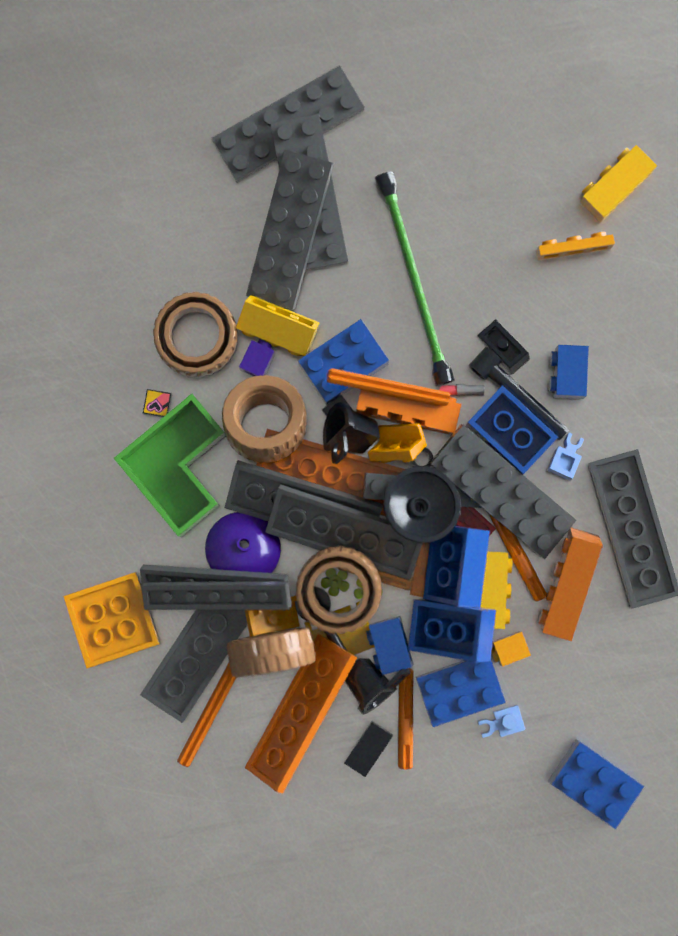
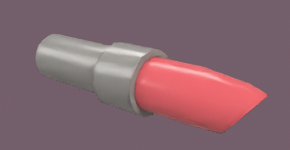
M443 385L439 391L449 392L450 395L456 396L484 395V385Z

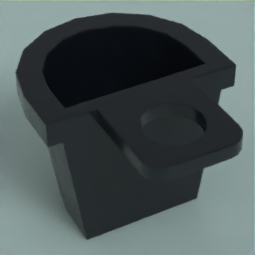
M336 403L332 406L325 419L323 447L326 451L331 450L333 464H338L346 457L348 452L363 454L380 438L377 421L352 410L349 404Z
M359 658L351 668L345 682L359 703L358 710L364 715L389 698L411 671L409 669H402L389 681L385 675H382L380 670L376 669L375 664L370 659Z

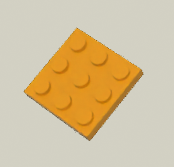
M137 572L63 596L86 668L160 644L150 611L144 610L142 588Z

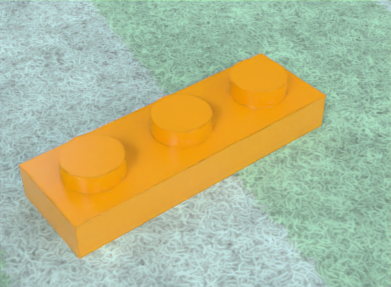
M605 232L591 234V238L581 239V236H572L566 238V242L557 243L556 240L543 241L542 245L538 246L536 250L537 260L609 250L615 244L613 234L606 235Z

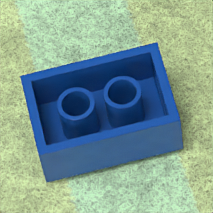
M360 319L298 360V363L327 406L336 398L352 389V387L328 383L327 373L329 369L372 376L387 366L389 360Z
M503 385L466 424L473 433L486 444L489 443L501 457L521 474H524L558 438Z
M455 525L446 536L437 541L430 542L423 599L460 607L481 606L490 531Z
M426 599L414 600L408 650L476 663L490 661L496 610L481 607H460Z
M463 660L415 677L432 727L506 703L492 660L477 663Z
M577 739L548 780L555 788L614 829L618 827L645 787Z

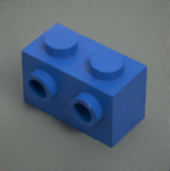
M558 345L555 351H551L550 365L554 366V376H550L549 390L554 391L553 398L584 399L587 396L589 346Z
M401 616L369 625L370 630L366 631L370 646L374 645L377 655H373L376 669H381L382 675L413 667L414 663L408 650L409 645Z

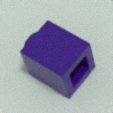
M261 339L258 342L251 340L240 363V371L253 377L266 375L275 356V351L271 349L272 345Z

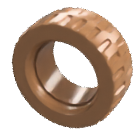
M187 292L180 296H175L160 309L158 317L154 322V344L160 358L168 367L181 375L199 378L206 375L210 376L214 372L223 369V366L229 363L230 358L235 353L238 332L232 313L219 299L207 293ZM191 312L206 313L214 318L219 327V338L216 345L207 354L199 357H189L181 354L175 349L172 341V331L177 320Z
M254 376L237 384L229 392L222 408V424L226 438L236 453L254 462L269 463L286 458L302 443L303 437L306 434L307 413L301 394L289 382L275 376ZM263 404L280 407L286 412L289 419L286 427L278 434L260 438L248 434L242 428L243 418L250 409Z
M344 546L328 547L310 557L302 567L296 583V599L298 600V607L302 611V615L310 621V624L318 627L319 630L332 634H345L346 632H353L357 628L363 627L377 611L382 595L381 578L371 559L366 557L361 551ZM341 567L349 569L358 576L363 586L364 595L356 608L345 613H334L320 605L315 596L314 585L317 577L325 570Z
M307 627L249 636L227 643L228 660L233 677L273 673L315 662L311 631Z

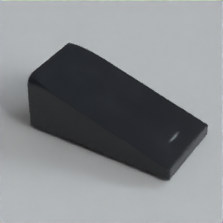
M496 319L477 335L483 344L502 360L501 364L511 375L530 360L529 353Z
M371 721L344 764L366 777L390 742L393 734L374 721Z

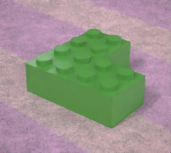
M190 394L114 457V460L178 537L185 535L220 506L188 466L226 435L193 394Z

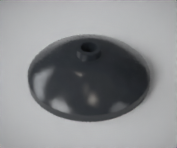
M417 466L402 471L390 482L385 493L384 510L389 524L400 536L412 542L430 543L443 538L454 528L460 515V497L455 485L445 474L434 468ZM416 504L422 507V512L415 510Z

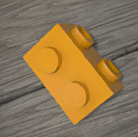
M419 423L379 425L380 441L367 453L370 461H381V463H388L394 460H402V462L415 460L416 456L427 446L421 425Z
M296 596L291 597V607L288 610H245L250 637L300 627L295 607V601H298Z

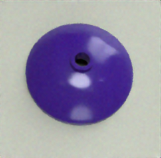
M239 512L230 513L219 519L207 535L205 543L207 563L211 569L272 573L280 558V539L278 536L266 533L268 521ZM241 541H246L249 544V546L247 548H241L239 543Z

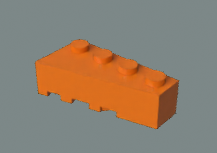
M361 389L356 412L370 418L397 424L419 423L424 430L453 435L456 431L461 404L456 403L457 399L450 397L447 406H441Z
M572 527L569 529L567 538L565 537L561 548L562 556L560 562H557L555 566L553 586L550 585L547 591L546 600H548L546 610L542 609L538 623L542 624V633L572 641L603 546L599 535Z

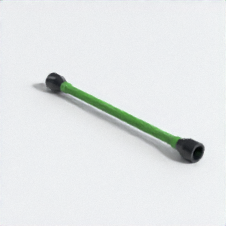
M385 172L377 175L375 181L379 192L389 206L404 262L407 266L406 269H408L407 272L410 275L409 278L415 293L414 296H416L415 299H417L416 302H418L417 305L420 308L421 320H423L422 323L430 345L429 347L433 354L431 357L433 361L432 375L435 385H445L455 381L452 368L446 362L441 352L436 332L434 331L435 328H433L434 325H432L433 322H431L432 319H430L431 316L428 313L427 301L418 276L419 274L417 273L411 247L408 243L409 240H407L408 237L402 222L403 220L401 219L402 216H400L401 213L398 210L397 182L394 172Z

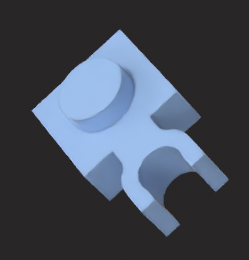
M572 433L566 435L564 440L565 449L560 446L556 448L547 470L569 481L573 479L582 457L575 454V452L584 441L583 438H580L577 445H573L570 442Z
M518 705L494 711V720L482 719L477 721L478 725L484 723L489 725V731L481 733L482 738L492 735L496 730L499 731L500 737L525 730Z

